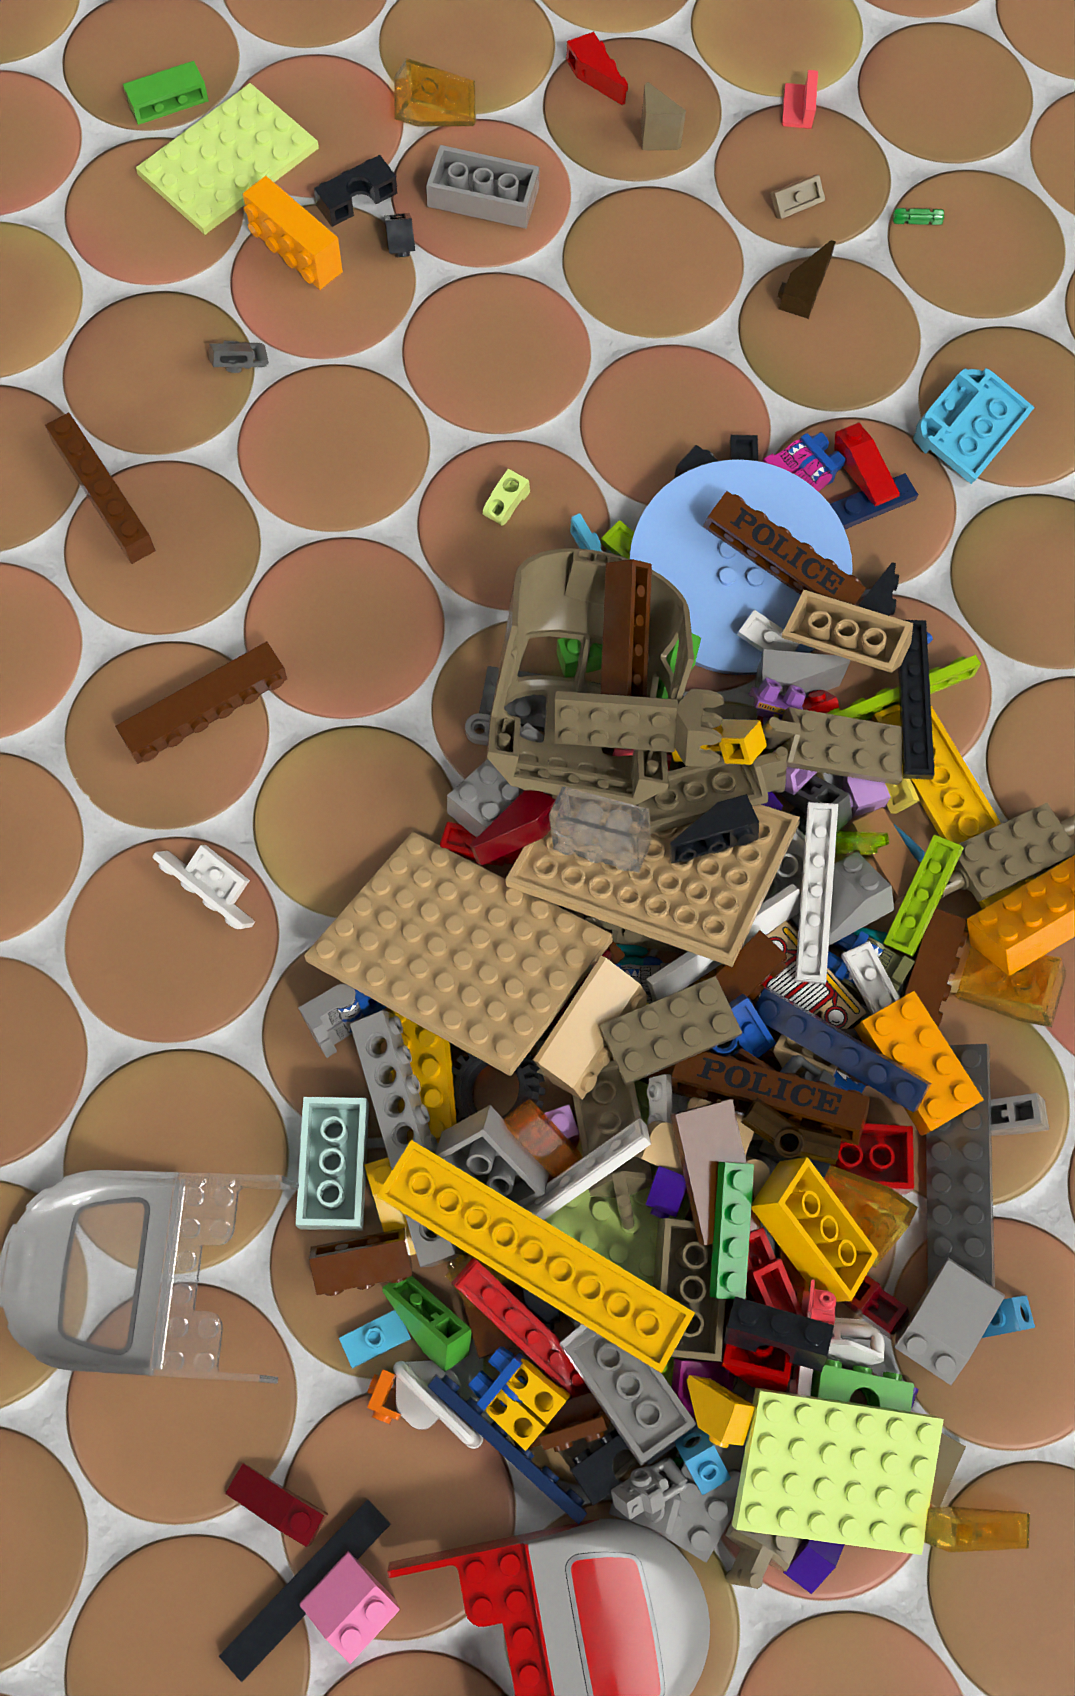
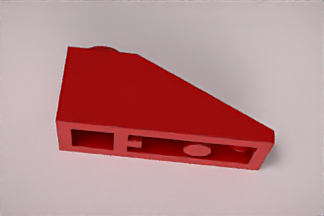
M858 422L836 431L834 452L839 451L845 457L843 468L874 506L899 497L900 492L874 439Z

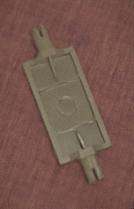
M1045 803L960 843L959 845L963 846L964 849L941 898L958 889H967L980 902L1074 856L1075 845L1069 836L1075 834V814L1059 822L1049 804Z

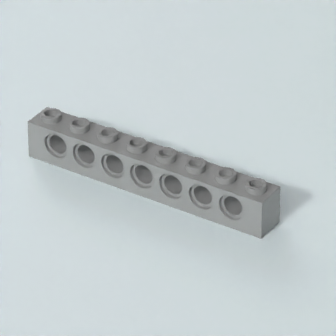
M382 1010L350 1023L392 1170L409 1144L407 1132L411 1128L414 1132L413 1141L435 1154L438 1143L429 1129V1113L420 1099L419 1092L421 1091V1086L418 1078L412 1072L410 1065L412 1056L410 1050L403 1042L401 1035L403 1033V1026L400 1019L395 1014ZM386 1040V1041H387V1049H386V1051L382 1054V1053H381V1044L383 1043V1041ZM395 1069L396 1078L390 1083L389 1075ZM403 1098L405 1102L404 1110L401 1113H399L398 1103ZM405 1215L420 1267H434L467 1254Z

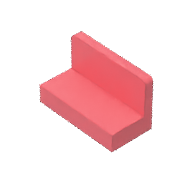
M808 70L805 85L785 84L782 126L812 129L816 112L818 71Z

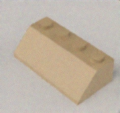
M803 590L782 633V638L892 673L901 666L910 647L913 623Z
M603 956L599 958L533 1059L553 1084L582 1100L586 1093L594 1088L600 1071L610 1063L613 1057L601 1032L600 1025L646 1006L648 995L641 984Z

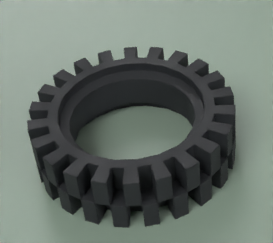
M468 1052V1057L460 1055L457 1059L461 1064L459 1068L452 1066V1073L456 1075L455 1080H453L457 1114L456 1123L478 1112L473 1101V1087L479 1073L489 1066L488 1063ZM530 1053L526 1055L514 1071L519 1082L517 1100L508 1113L501 1116L518 1135H520L519 1129L526 1131L531 1127L527 1122L529 1119L536 1121L539 1115L534 1110L536 1107L542 1109L544 1103L538 1100L539 1095H545V1088L539 1085L540 1082L545 1081L544 1076L537 1073L540 1068L532 1061L534 1057Z

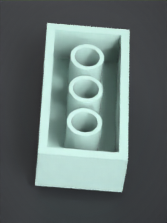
M303 1097L296 1226L300 1230L363 1231L366 1183L364 1165L367 1163L369 1103L367 1098Z

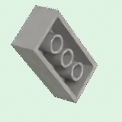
M440 145L426 185L427 207L527 229L539 190L540 167Z
M526 723L520 729V736L526 740L538 743L543 742L544 735L529 723ZM487 759L447 795V813L477 838L525 790L511 786Z

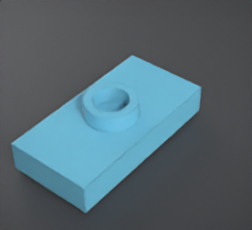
M579 513L572 516L570 532L579 548L602 551L599 537L595 532L591 533L582 515Z
M393 1310L340 1337L339 1340L353 1369L411 1340L405 1324L396 1311Z

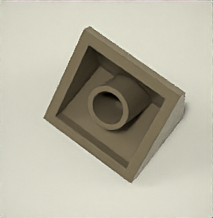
M649 82L644 85L641 113L642 150H678L681 148L686 110Z

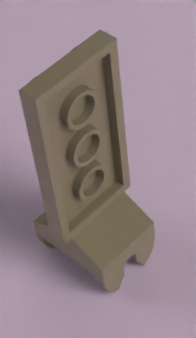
M691 689L679 703L676 699L556 691L555 744L674 752L676 749L685 766H712L719 762L720 755L712 750L701 749L700 746L714 745L721 742V734L713 730V728L722 724V717L715 713L705 712L703 709L723 705L724 698L717 692L703 689Z

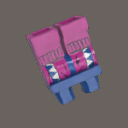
M822 432L812 437L806 433L775 456L772 453L764 458L763 463L783 468L797 475L819 492L826 485L834 481L836 473L844 466L845 457L839 451H835L829 456L824 452L829 446V441Z

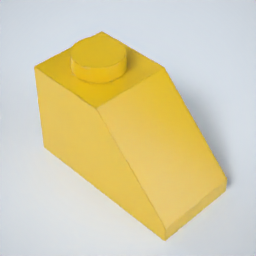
M689 1375L687 1385L698 1428L710 1435L709 1441L715 1445L728 1448L729 1444L743 1446L752 1423L755 1406L710 1378Z

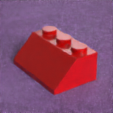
M746 1284V1300L756 1302ZM791 1284L802 1308L805 1287ZM726 1344L722 1366L751 1387L785 1392L790 1378L792 1363H789L790 1356L787 1352L774 1346H759L756 1352Z

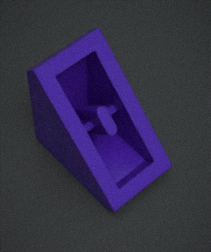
M803 1539L793 1556L787 1572L783 1571V1573L812 1594L836 1568L845 1544Z

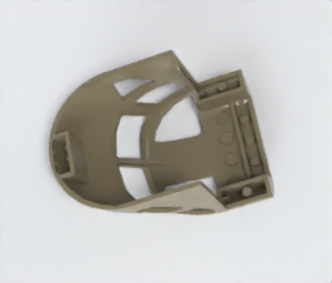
M568 548L535 554L522 562L518 567L514 579L505 639L499 662L498 679L491 708L487 758L511 786L523 790L541 791L556 796L563 795L579 798L584 801L591 800L608 803L612 806L624 807L635 806L667 790L669 785L667 752L634 749L632 755L611 756L603 754L602 747L555 744L556 691L601 693V684L585 680V673L591 645L593 643L603 645L606 562L630 559L602 551ZM652 570L647 697L656 698L660 677L665 684L668 699H676L679 703L682 700L694 662L689 607L681 592L670 581ZM546 636L580 640L581 647L576 675L574 677L549 675L518 677V670L528 640L530 638ZM679 639L675 671L673 673L666 657ZM530 695H544L546 697V719L543 742L538 743L521 737V718L509 715L504 708L506 705L517 698Z

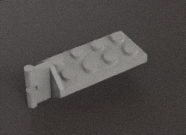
M566 1315L576 1329L560 1342V1346L640 1465L695 1427L696 1422L662 1373H659Z
M749 1386V1390L744 1397L751 1404H753L755 1387ZM697 1436L691 1447L696 1446L700 1442L701 1437ZM747 1436L743 1446L729 1444L728 1448H724L713 1443L731 1479L704 1495L701 1494L683 1461L679 1469L687 1479V1488L672 1497L681 1501L672 1535L652 1530L707 1563L734 1515ZM673 1482L670 1483L669 1488L674 1486Z

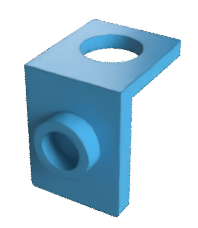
M1027 1296L1003 1299L982 1338L1035 1328ZM1020 1305L1025 1314V1321L1021 1315Z
M697 1425L674 1441L702 1495L731 1479L715 1446L709 1441V1435L699 1429ZM695 1436L701 1437L700 1442L696 1446L691 1448L685 1447L686 1442L690 1438Z

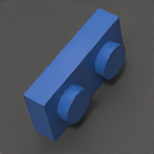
M741 994L729 1003L742 1031V1035L738 1037L737 1042L741 1049L758 1058L776 1045L775 1040L746 995Z

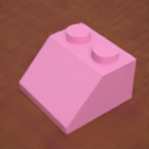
M349 1551L299 1603L300 1607L324 1638L349 1664L356 1659L400 1610L395 1598Z

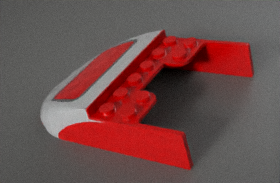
M621 1519L587 1520L580 1522L579 1525L573 1523L389 1562L388 1578L446 1566H455L457 1568L467 1619L478 1627L503 1623L515 1696H690L702 1674L709 1649L710 1619L701 1583L687 1559L670 1541L652 1529L650 1530L631 1521Z

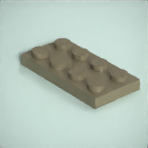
M716 976L600 1025L601 1032L625 1085L742 1035L739 1024Z

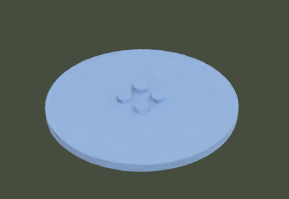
M717 461L698 466L683 473L664 486L645 508L635 529L629 559L651 563L652 570L670 581L685 598L690 612L691 632L701 637L695 662L696 666L723 674L756 675L762 652L737 635L739 630L754 610L782 629H785L801 595L703 527L708 515L724 493L728 491L731 494L739 495L748 506L765 513L771 522L788 529L794 538L801 543L805 542L811 545L817 554L824 559L827 558L834 561L838 568L848 575H852V555L846 532L838 515L827 500L809 483L783 468L759 461ZM800 644L795 652L811 653L815 648Z

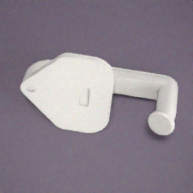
M835 1318L827 1359L842 1362V1369L851 1370L853 1365L868 1367L884 1361V1337L878 1329L860 1319ZM842 1338L870 1340V1348L853 1341L842 1340Z
M398 1361L394 1364L393 1371L396 1374V1410L412 1427L424 1430L430 1428L440 1419L467 1447L475 1449L481 1446L483 1437L462 1420L428 1387V1383L435 1374L441 1378L447 1374L460 1386V1389L457 1391L459 1394L461 1383L458 1376L451 1369L444 1372L433 1361Z

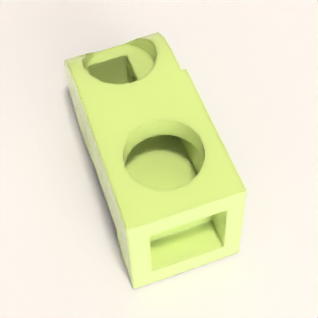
M507 469L487 500L483 509V515L501 526L506 524L519 503L529 495V480Z

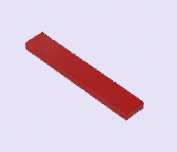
M472 1258L451 1284L553 1381L571 1395V1398L591 1392L561 1348V1340L475 1258Z

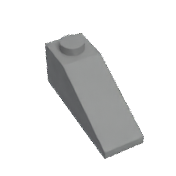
M1038 1093L991 1100V1136L1017 1135L1049 1130L1045 1099Z

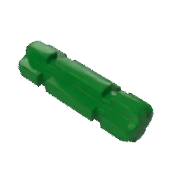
M896 208L893 213V222L895 224L907 222V224L928 225L931 222V225H941L944 220L943 209H933V211H930L927 208H909V211H906V208Z

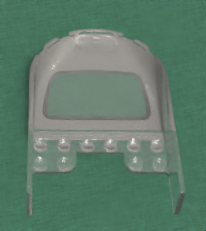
M91 1170L66 1176L63 1178V1181L51 1188L43 1189L25 1206L27 1210L21 1216L18 1223L12 1225L5 1239L0 1255V1307L4 1308L5 1316L9 1323L7 1328L21 1347L26 1348L38 1361L58 1369L159 1378L278 1384V1377L220 1372L219 1359L223 1323L216 1313L195 1311L203 1245H224L232 1238L235 1230L240 1190L243 1188L298 1190L299 1183L282 1175Z

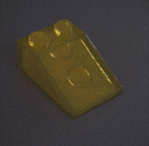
M406 58L394 77L395 119L417 127L474 126L476 123L475 81Z
M971 946L956 997L957 999L1021 1022L1052 1027L1067 973L1060 957L1043 955L1008 976Z
M830 1165L824 1180L879 1253L872 1264L876 1268L910 1226L918 1207L888 1186Z

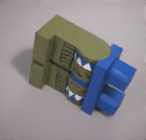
M863 931L858 936L851 933L833 943V945L847 952L870 941L896 992L915 963L906 956L901 957L885 948L878 941L869 938V935ZM828 951L827 968L855 1000L867 1007L843 959Z

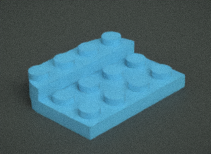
M965 368L955 377L919 420L913 439L925 454L931 450L972 484L1035 407L987 368L983 371L977 369L967 370Z

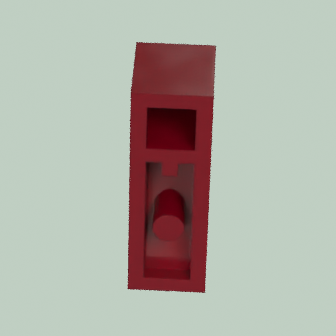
M525 790L470 844L477 863L482 866L543 839L562 820L556 799L541 791Z
M242 1463L225 1493L265 1522L305 1547L312 1544L328 1515L325 1511L245 1463Z

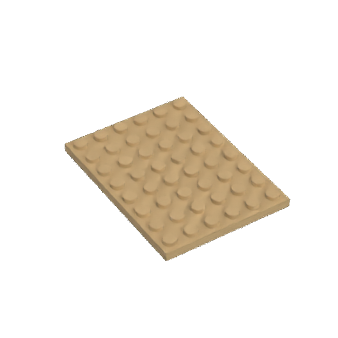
M553 795L552 798L557 801L562 820L543 839L523 847L505 879L506 886L733 967L798 828L800 817L761 804L753 806L759 820L758 840L748 845H738L724 849L719 853H709L695 857L687 862L680 861L672 864L670 861V842L693 823L647 835L636 805L632 807L612 806L608 803Z
M412 832L305 953V960L309 964L511 1076L612 943L613 934L549 901L507 887L504 878Z

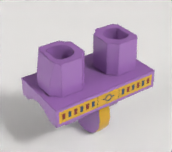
M766 677L759 688H751L749 696L754 698L757 715L763 717V724H765L771 717H777L782 721L783 713L788 707L803 710L802 705L806 697L804 690L801 687L791 685L785 696L780 695L779 692L782 688L780 683Z

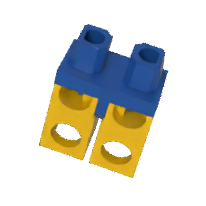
M500 1346L488 1360L501 1373L494 1381L481 1370L468 1386L480 1398L477 1405L483 1411L485 1410L526 1451L571 1395L565 1389L559 1388L549 1380L535 1365L527 1361V1358L521 1353L515 1356L512 1352Z

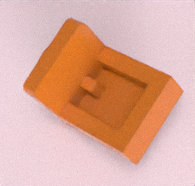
M382 1369L380 1375L374 1374L367 1393L372 1394L367 1408L374 1410L373 1418L390 1425L392 1418L398 1421L401 1418V1414L384 1407L396 1375Z

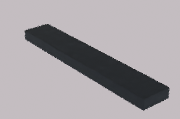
M904 620L913 623L910 647L901 666L898 667L903 779L933 780L935 773L926 620Z
M369 1499L219 1655L221 1660L241 1682L249 1676L306 1615L299 1603L348 1551L358 1560L391 1525L388 1519Z

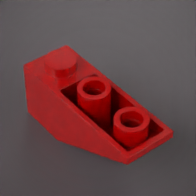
M594 31L567 41L566 61L575 76L617 103L624 105L626 92H628V83L625 77H621L614 59H610L603 41H599Z

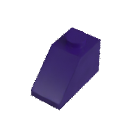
M658 1167L646 1201V1206L652 1208L650 1211L651 1215L661 1219L669 1218V1216L677 1217L687 1191L684 1176L664 1167Z

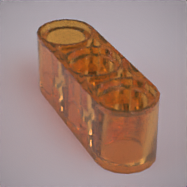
M530 1099L526 1100L503 1119L512 1135L554 1178L583 1158L575 1145Z

